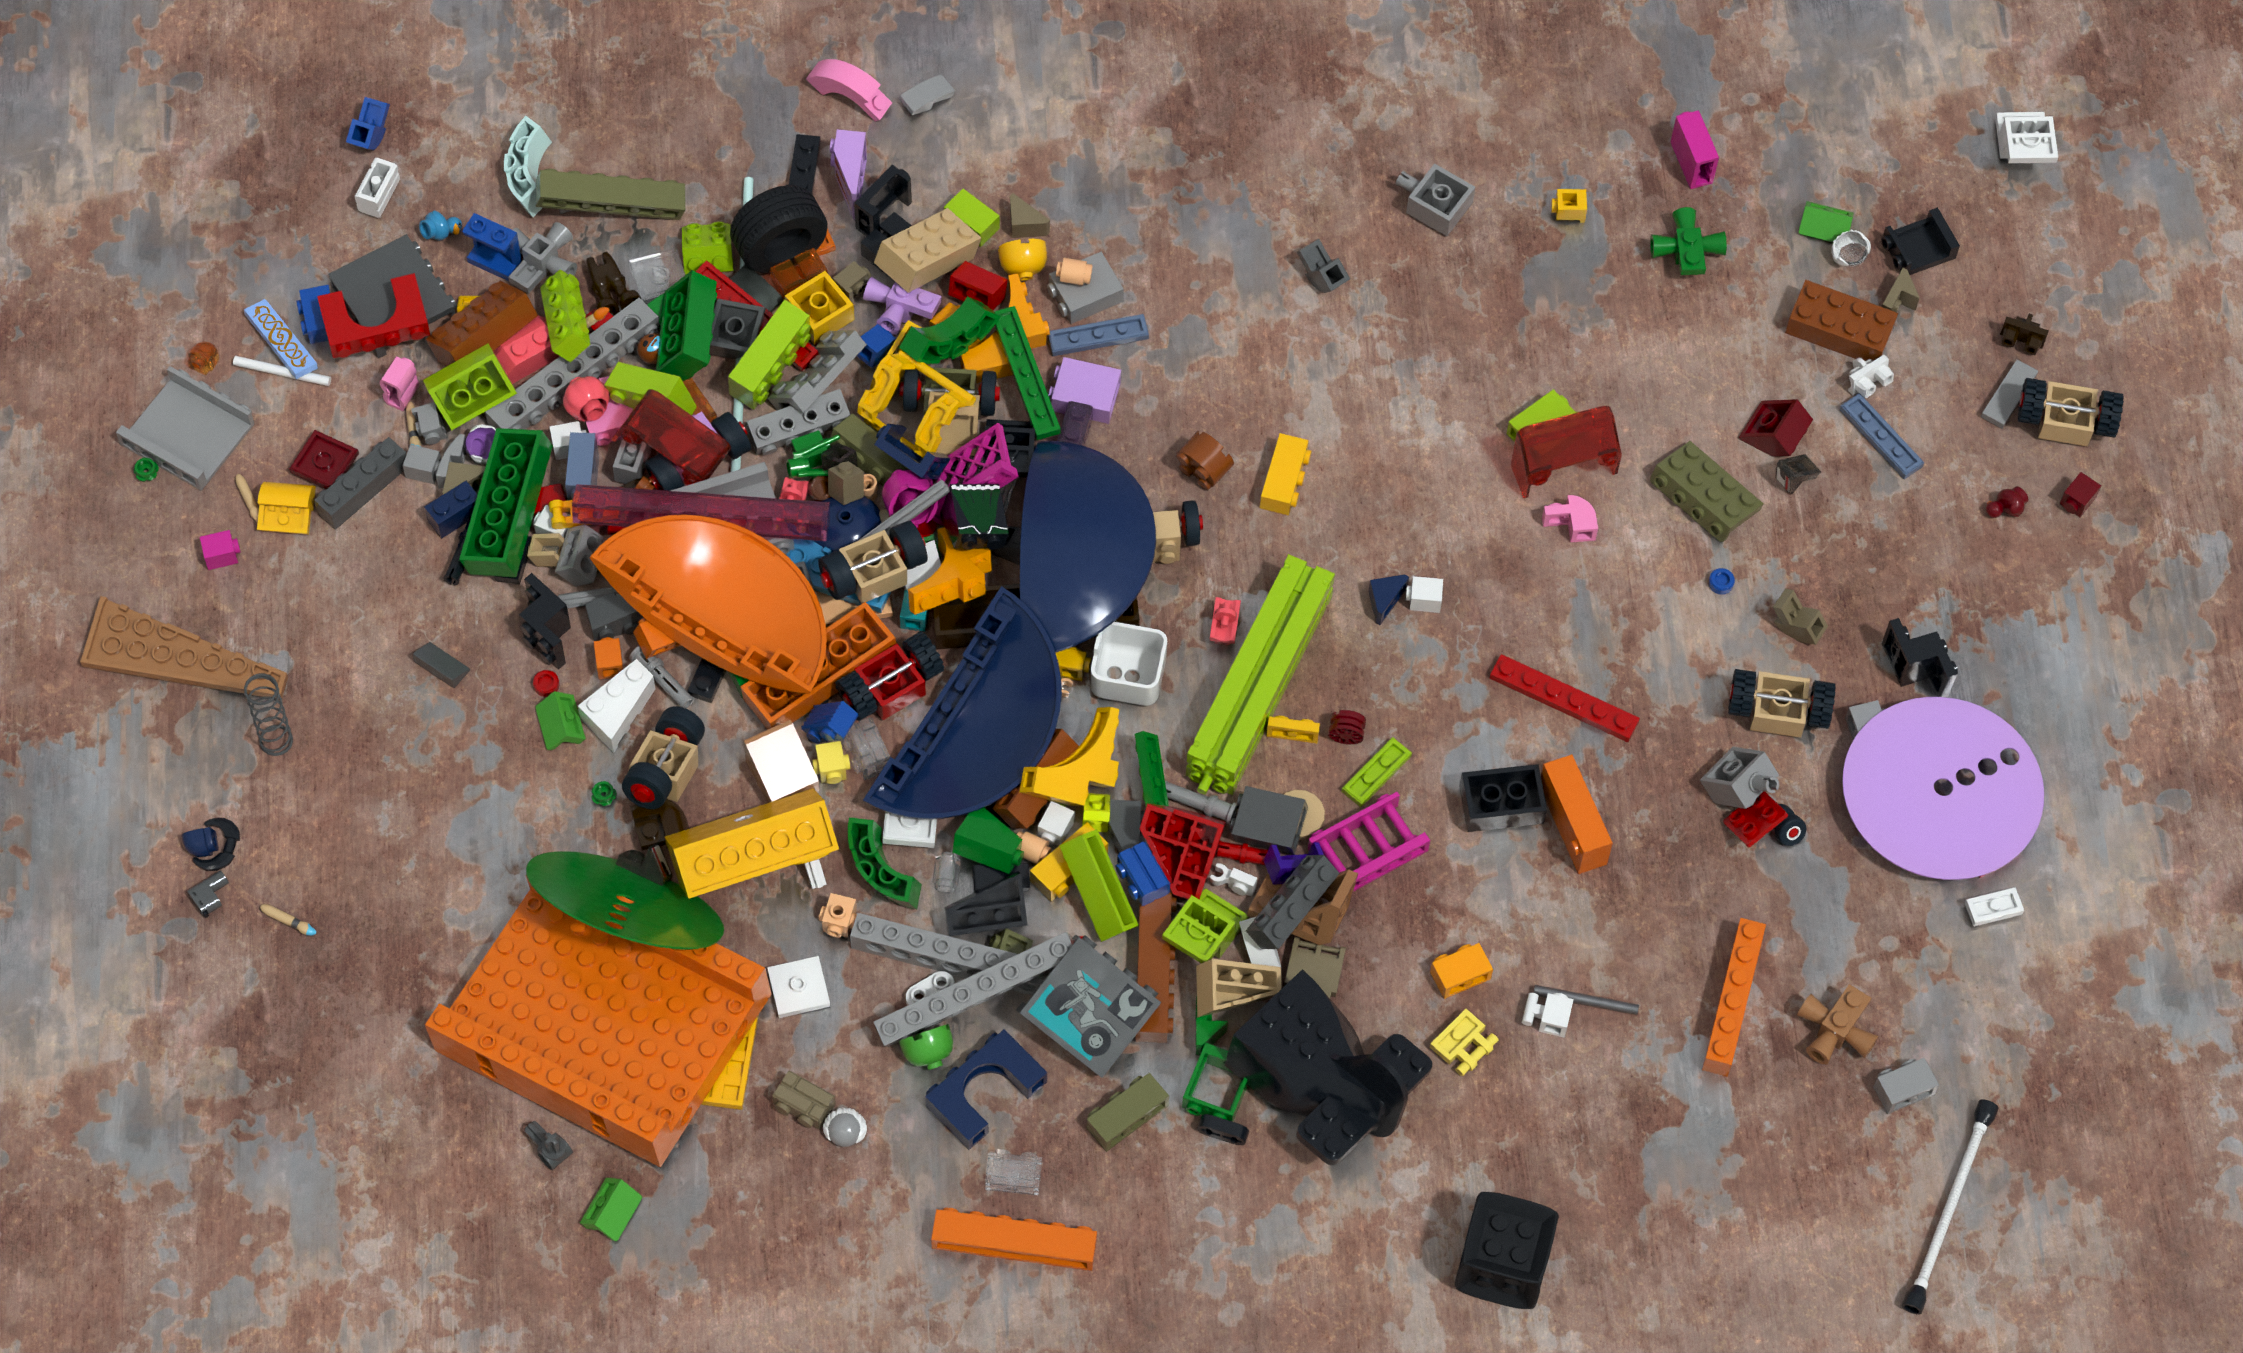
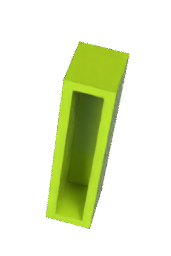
M1097 829L1060 845L1063 857L1068 864L1101 942L1139 926Z

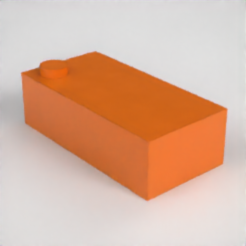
M1573 755L1544 763L1541 780L1545 802L1578 874L1607 865L1613 842Z

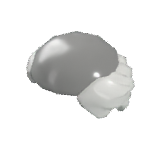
M841 1107L836 1109V1111H832L825 1118L823 1132L826 1138L835 1145L849 1147L859 1143L865 1137L867 1132L866 1120L854 1109Z

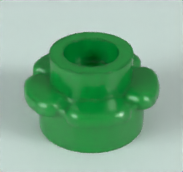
M142 458L136 462L134 474H136V478L139 481H152L157 477L159 467L152 459Z
M606 781L598 782L591 791L593 794L591 796L592 801L602 806L610 805L617 796L616 789H613L612 784Z

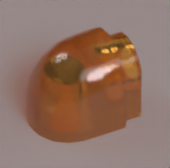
M199 342L188 353L189 368L204 375H207L209 371L212 372L219 360V352L215 345L211 342Z

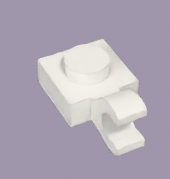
M1220 863L1216 864L1215 870L1222 873V876L1216 877L1211 875L1210 882L1213 885L1220 886L1228 883V887L1235 893L1253 896L1257 886V877L1235 868L1230 870Z

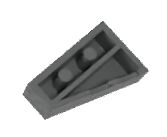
M615 592L585 604L594 641H599L606 637L614 638L622 634L631 635L639 625L638 622L644 618L620 594L616 595Z

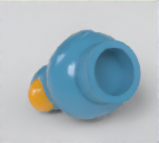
M434 210L428 213L425 219L420 222L419 229L425 239L432 238L440 241L446 239L449 232L455 235L459 234V231L462 229V222L457 217H450L446 220L440 212Z

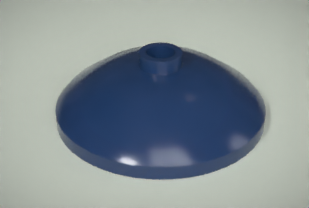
M865 496L846 505H842L833 497H829L826 500H822L812 511L808 524L809 536L812 538V541L823 548L827 547L831 552L839 551L840 548L858 541L882 523L879 515L880 509ZM845 516L850 517L848 520L842 519V517Z

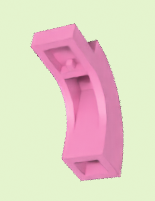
M826 59L819 61L806 78L822 95L839 93L850 98L875 122L883 117L892 104L878 89L881 85L858 67L841 60Z

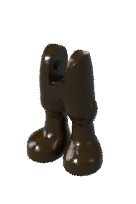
M606 251L602 253L603 265L597 266L593 257L586 259V265L592 283V290L600 299L596 310L601 307H607L610 310L609 312L615 316L620 311L616 301L613 300L610 294V289L615 292L621 310L636 299H641L637 291L627 290L625 276L621 274L616 262Z

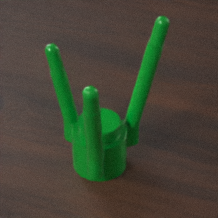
M835 435L802 451L792 452L793 458L786 460L789 478L828 476L829 468L810 469L808 459H803L802 456L840 439V435Z

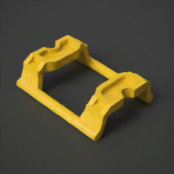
M900 350L897 354H887L880 361L873 375L875 386L871 390H865L858 403L857 413L864 417V423L879 431L885 424L876 417L878 413L885 410L900 381L899 373L901 369H917L949 392H945L937 402L929 406L916 431L915 445L904 437L900 439L903 444L924 458L927 451L936 452L942 441L940 436L941 427L950 425L958 408L973 405L976 397L924 362H917L903 350Z

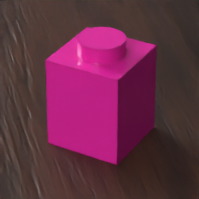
M230 530L200 537L208 570L238 563L236 554L241 553L237 538L232 539Z

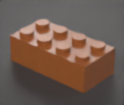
M1805 279L1790 315L1785 333L1854 359L1862 358L1864 361L1871 359L1873 362L1883 355L1894 329L1898 313Z
M500 280L492 284L480 297L473 299L470 305L461 312L455 313L447 323L436 328L425 340L438 362L448 366L489 343L494 351L535 319L538 314L525 292Z

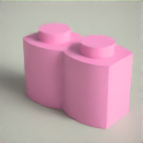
M396 356L380 380V386L384 391L383 399L386 404L401 411H404L419 388L415 365L407 358Z

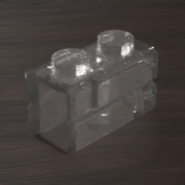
M871 717L863 719L858 723L855 722L844 740L841 739L845 751H851L853 759H851V764L855 773H861L863 780H868L880 774L890 759L887 748Z
M1003 1149L995 1150V1153L989 1152L985 1190L1039 1196L1042 1158L1037 1157V1154L1031 1152H1024L1021 1155H1012L1010 1151Z

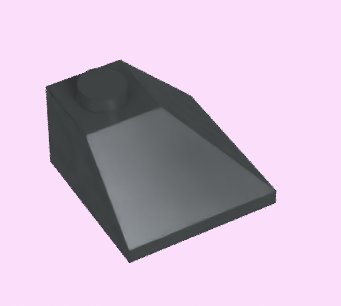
M717 299L714 310L715 318L712 323L711 333L713 338L710 343V354L731 359L743 357L759 335L766 310L765 307Z

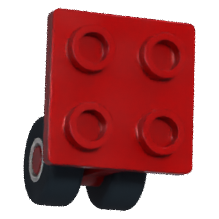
M1764 791L1756 798L1752 806L1747 809L1738 808L1723 820V823L1748 848L1773 828H1775L1776 838L1786 846L1798 844L1804 838L1807 830L1805 822L1795 815L1792 809L1785 804H1778Z

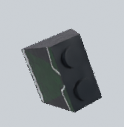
M950 484V492L945 497L940 517L954 549L988 548L995 550L1004 548L1009 532L1000 485Z

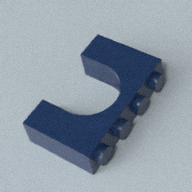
M1005 1029L999 1034H992L986 1040L985 1046L979 1051H972L966 1057L964 1064L959 1068L957 1066L952 1068L947 1073L946 1079L939 1085L937 1083L932 1085L926 1092V1107L968 1150L989 1133L986 1120L967 1102L964 1096L965 1089L972 1079L986 1073L1002 1075L1027 1099L1047 1083V1071Z

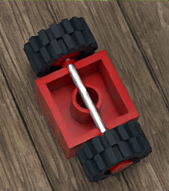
M920 631L903 641V650L898 644L893 645L854 668V671L835 682L838 695L842 698L841 701L847 703L858 713L856 720L861 721L874 712H877L881 719L885 720L926 695L925 681L943 672L944 665L939 652L936 651L935 645H932L930 638H927L925 633L923 634Z

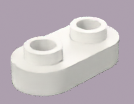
M939 971L910 987L906 993L907 1006L921 1000L914 997L916 994H922L923 998L955 984L954 978L947 972ZM945 981L946 984L944 986L937 985V982Z

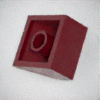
M1798 399L1761 401L1739 438L1741 441L1772 457L1791 456L1803 435L1806 434L1813 418Z

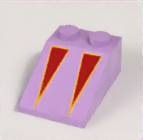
M837 129L836 138H831L830 153H832L831 166L835 167V177L852 219L855 220L854 202L862 195L867 163L866 132Z

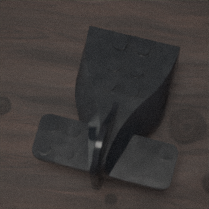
M1302 969L1233 1034L1224 1066L1242 1081L1245 1077L1247 1085L1272 1105L1290 1113L1307 1116L1298 1126L1297 1139L1324 1163L1336 1165L1369 1133L1377 1137H1387L1398 1128L1407 1105L1408 1095L1429 1075L1433 1063L1429 1056L1401 1034L1391 1035L1372 1054L1364 1055L1360 1040L1351 1023L1315 980Z

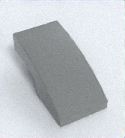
M941 74L910 88L900 95L899 100L911 115L931 110L933 103L952 98L955 90Z
M459 434L454 439L440 461L436 474L439 488L444 487L449 462L464 464L466 456L464 445L466 437L464 434Z

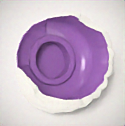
M476 425L465 438L464 445L467 454L476 463L486 465L496 432L493 426Z

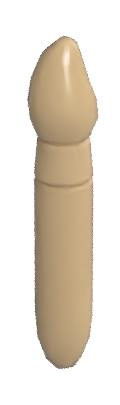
M237 474L235 477L236 484L250 511V516L258 523L259 508L245 478L241 474Z

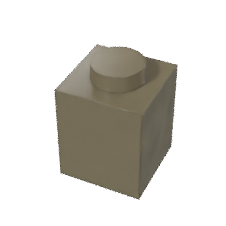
M849 461L829 468V495L842 505L863 498L864 471Z

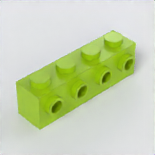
M560 269L546 280L540 287L552 351L571 363L591 343L579 281L574 275H568Z

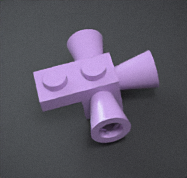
M871 277L866 285L863 300L886 303V311L879 317L876 323L892 335H896L899 333L901 322L906 323L908 320L910 321L913 314L932 320L941 304L942 296L920 289L921 287L908 293L896 282L890 288Z

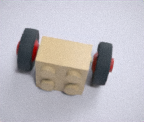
M1191 500L1182 503L1180 519L1178 510L1153 512L1156 525V549L1153 563L1169 564L1180 560V527L1184 534L1186 546L1200 544V530H1203L1202 515H1199L1196 501Z

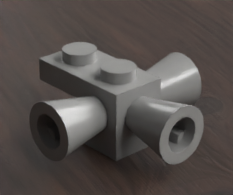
M555 222L546 237L536 233L531 239L518 228L513 229L518 235L523 261L509 275L508 278L511 284L529 294L549 271L554 275L561 269L568 275L572 274L575 276L577 264L559 258L557 251L573 239V235L567 227Z

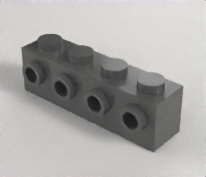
M390 437L383 442L377 443L367 456L358 459L353 468L346 474H341L333 485L328 489L322 490L317 495L314 501L318 515L336 530L404 472L403 463L407 455L406 451Z
M1306 855L1259 915L1256 916L1246 929V932L1261 949H1279L1340 873L1324 855Z

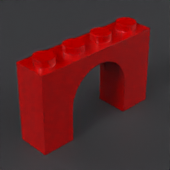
M415 273L390 279L396 301V309L393 316L387 322L374 327L359 325L349 317L342 290L317 296L333 358H345L354 353L370 352L379 347L395 346L400 342L420 340L425 336H430L428 321Z

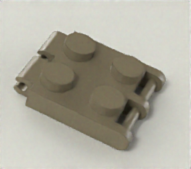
M1294 937L1284 986L1303 969L1315 980L1329 998L1331 996L1336 997L1346 947L1341 946V949L1323 944L1317 945L1300 941L1299 937ZM1298 946L1313 948L1316 951L1298 948ZM1321 951L1338 953L1339 956L1322 953Z

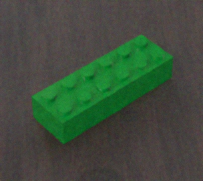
M496 428L459 558L470 575L517 577L553 447L543 430Z

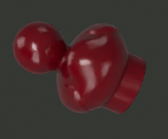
M2015 486L2013 489H2003L1998 493L1996 501L1987 502L1986 513L1991 518L2000 517L2003 511L2010 516L2019 517L2024 511L2025 504L2028 502V496L2018 486Z

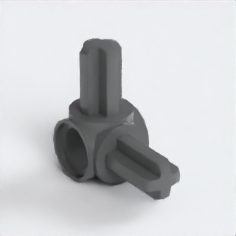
M536 1121L530 1122L524 1129L525 1133L538 1146L537 1154L550 1170L555 1169L573 1153L571 1147L557 1133L552 1135L549 1132L547 1133Z

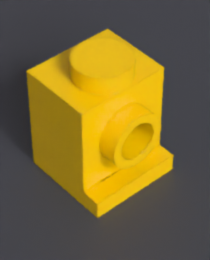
M1557 189L1556 198L1551 199V213H1556V220H1580V223H1585L1587 214L1586 189Z
M1074 647L1056 652L1061 678L1082 681L1084 672L1089 673L1091 658L1086 657V652Z

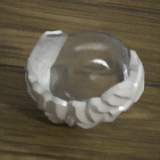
M1857 230L1842 232L1832 244L1831 253L1833 260L1841 266L1856 267L1861 265L1870 253V241L1863 233Z

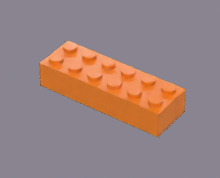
M866 602L826 628V655L818 680L810 694L781 690L751 680L741 686L743 700L767 730L790 719L792 723L811 711V709H814V705H820L838 692L835 687L837 680L896 644L895 636Z

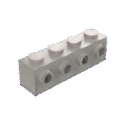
M841 389L820 395L804 413H801L793 406H789L748 420L746 422V430L756 455L761 453L769 455L784 445L792 447V439L818 430L823 435L825 431L833 429L850 416V412Z

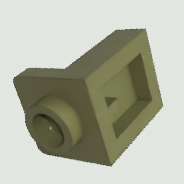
M1005 928L991 937L988 946L1019 954L1030 949L1033 940Z

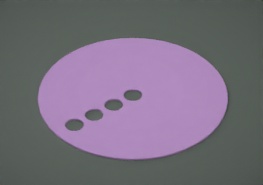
M1923 697L1895 704L1881 711L1863 726L1853 740L1844 763L1843 794L1846 807L1855 827L1867 843L1882 857L1894 865L1917 875L1934 879L1961 880L1996 871L2016 858L2026 848L2033 838L2042 817L2044 807L2043 779L2037 760L2022 736L2005 720L1993 712L1968 701L1947 697ZM2004 749H2013L2018 753L2019 761L2014 765H2007L2001 760L2000 753ZM1983 759H1991L1996 763L1997 771L1993 775H1984L1980 772L1978 763ZM1961 769H1968L1973 772L1975 781L1968 786L1962 785L1957 781L1956 773ZM1940 779L1948 780L1953 786V791L1947 796L1939 795L1934 790V783Z

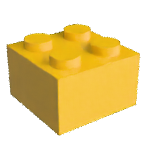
M826 271L785 295L786 301L810 315V340L814 345L820 342V337L827 331H838L855 320L854 304Z

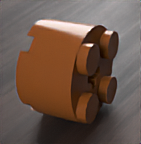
M1199 431L1185 443L1176 455V458L1181 463L1178 466L1181 472L1188 477L1191 474L1198 479V484L1207 491L1214 487L1232 468L1234 461L1230 454L1225 457L1222 453L1224 447L1217 440L1205 432L1199 434Z

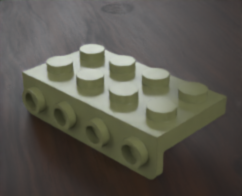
M1691 441L1658 463L1650 477L1651 483L1720 542H1724L1730 532L1759 512L1764 504Z

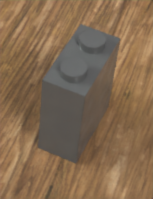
M1245 786L1244 793H1240L1238 796L1237 808L1239 810L1237 817H1233L1230 824V832L1235 842L1247 843L1248 845L1269 849L1270 845H1277L1279 852L1295 855L1308 811L1306 800Z

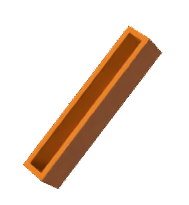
M1740 918L1702 1067L1703 1071L1728 1077L1766 924Z
M943 1208V1210L936 1209L931 1245L932 1249L1092 1271L1097 1231H1092L1091 1228L1086 1226L1070 1228L1057 1222H1052L1048 1225L1041 1224L1034 1219L1019 1221L1012 1220L1011 1217L1006 1215L990 1217L977 1211H972L968 1214L960 1213L954 1208Z

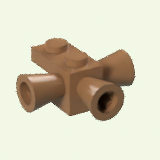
M1849 984L1832 1010L1829 1011L1814 995L1810 994L1801 1006L1797 1016L1820 1024L1821 1027L1817 1035L1818 1038L1806 1048L1807 1054L1816 1062L1827 1065L1834 1048L1836 1047L1840 1050L1845 1041H1847L1859 1054L1866 1058L1879 1036L1859 1029L1855 1025L1872 998Z

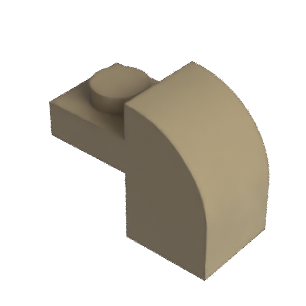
M1785 588L1773 606L1778 616L1774 621L1775 625L1783 633L1799 642L1816 645L1828 627L1820 610L1803 607L1794 590Z

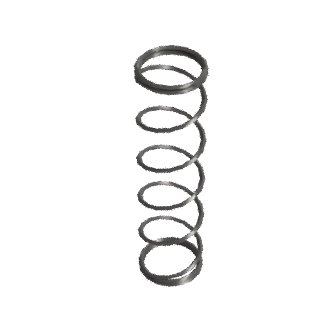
M255 674L246 681L244 694L250 707V714L253 717V724L256 727V734L259 737V744L262 750L268 755L279 756L288 752L291 748L293 736L288 725V718L285 714L278 683L269 674ZM255 679H267L275 686V689L268 686H260L253 689L249 695L247 694L248 684ZM259 689H269L274 692L272 697H261L255 701L250 698L251 694ZM262 699H268V700H266V701L258 702L259 700H262ZM273 700L275 701L273 705L270 707H264L261 709L254 708L255 704L266 705L272 702ZM277 703L280 704V707H279V708H276V707H274V706H275ZM270 709L278 711L275 716L262 720L257 718L260 712ZM280 713L283 714V717H282V718H279V717H277V716H278ZM273 719L281 721L279 725H271L265 729L260 728V724L263 722L272 721ZM278 728L284 729L281 736L276 739L268 740L263 738L266 732H271ZM288 732V739L282 747L274 750L264 747L262 740L266 742L277 741ZM289 743L288 747L285 750L274 753L275 751H280Z

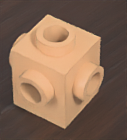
M830 893L827 906H822L819 915L823 932L836 938L841 936L848 937L857 916L856 899Z

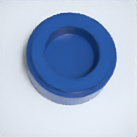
M1724 568L1714 570L1709 578L1710 589L1720 595L1729 593L1735 583L1732 572Z

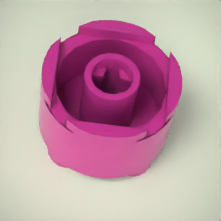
M899 469L894 471L882 490V500L889 516L891 517L932 487L929 479L921 478L911 470L904 471ZM935 502L911 520L916 528H918L919 524L923 522L928 523L932 520L937 512L938 502Z

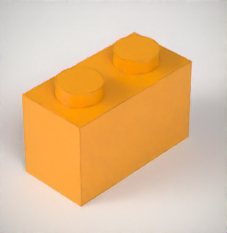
M1480 943L1472 946L1467 944L1460 947L1456 953L1438 956L1432 962L1430 974L1443 999L1491 980L1493 968Z

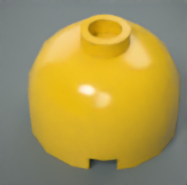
M1029 239V243H1021V240H1014L1000 245L998 255L1001 267L1009 275L1018 273L1020 281L1033 279V275L1039 273L1045 267L1047 261L1046 242L1041 239Z

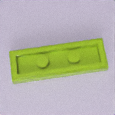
M1392 737L1343 786L1342 793L1359 807H1362L1411 758L1412 752Z

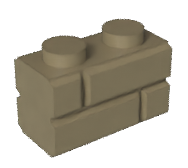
M790 1070L772 1096L773 1104L778 1112L786 1116L789 1113L796 1116L798 1122L807 1128L814 1126L820 1129L825 1118L831 1113L836 1104L833 1094Z

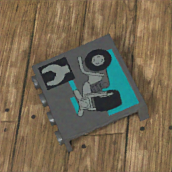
M1075 935L1072 938L1075 941L1027 1003L1022 1002L1016 1010L1103 1078L1162 1002L1156 998L1158 993L1146 984L1144 987H1141L1135 982L1138 977L1127 968L1121 971L1116 967L1117 960L1105 951L1101 955L1094 948L1097 944L1084 935L1081 939Z

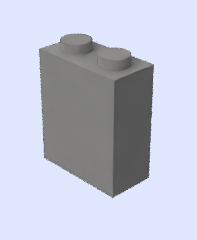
M1102 251L1082 259V261H1087V264L1093 265L1090 284L1084 283L1082 286L1060 282V277L1056 276V271L1049 273L1048 293L1051 298H1056L1061 315L1063 317L1066 316L1070 324L1123 302L1124 289Z

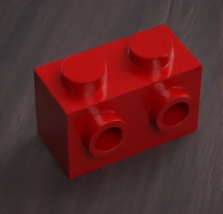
M964 261L950 275L948 295L961 301H965L968 296L994 310L1005 299L1008 279Z

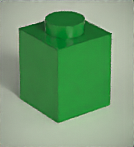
M818 430L792 439V452L802 451L827 438L823 439ZM830 444L802 456L803 459H808L810 469L829 463L828 453L831 452Z

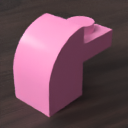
M1568 495L1564 505L1553 503L1544 506L1542 514L1543 527L1568 525L1571 542L1596 541L1598 532L1597 518L1594 508L1588 501L1578 496Z

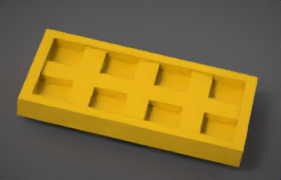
M759 1015L701 1105L743 1110Z

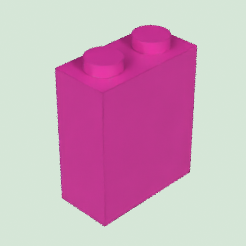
M1699 110L1683 112L1676 116L1670 142L1690 189L1713 184L1719 160L1718 153Z

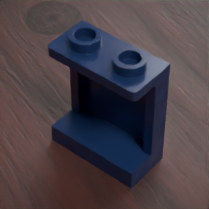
M887 424L878 431L876 435L877 441L874 445L921 478L938 480L951 459L944 453L929 451L922 458L900 441L907 429L903 425Z

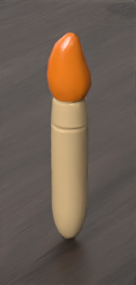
M601 307L586 318L587 328L604 319L610 311L609 308Z

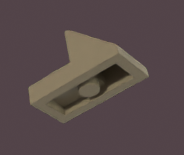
M1902 268L1882 305L1883 308L1898 312L1901 305L1916 310L1919 302L1917 290L1908 270Z

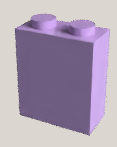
M1063 357L1061 366L1057 365L1054 380H1057L1055 387H1050L1048 394L1054 412L1109 424L1121 384V370Z

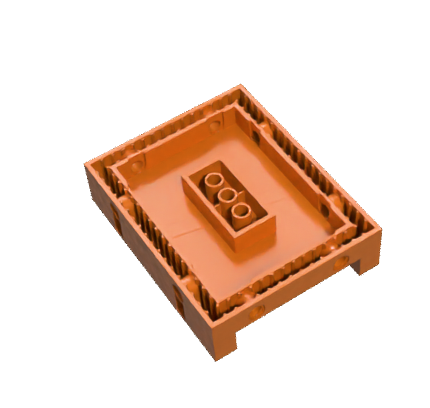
M528 881L529 892L452 1006L448 1008L439 1003L426 1022L425 1027L436 1052L661 1168L772 995L766 969L717 943L700 949H671L646 945L606 933L562 912L537 893ZM616 896L619 900L623 902L634 903L632 900L626 897ZM613 905L618 910L630 912L628 908L622 905ZM609 913L615 919L627 920L622 915ZM605 922L612 928L623 929L622 926L614 922Z

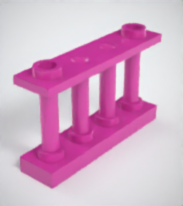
M1395 792L1391 795L1385 794L1381 796L1373 805L1324 831L1320 829L1314 832L1309 838L1308 851L1313 842H1319L1325 857L1340 873L1345 871L1346 868L1329 843L1343 837L1361 864L1358 869L1354 870V872L1358 873L1354 892L1428 852L1430 839L1425 832L1419 836L1412 834L1395 809L1398 807L1400 798L1399 793ZM1385 813L1405 840L1404 844L1396 848L1390 846L1374 822L1375 818ZM1364 825L1383 852L1382 856L1374 860L1372 858L1369 859L1351 831Z

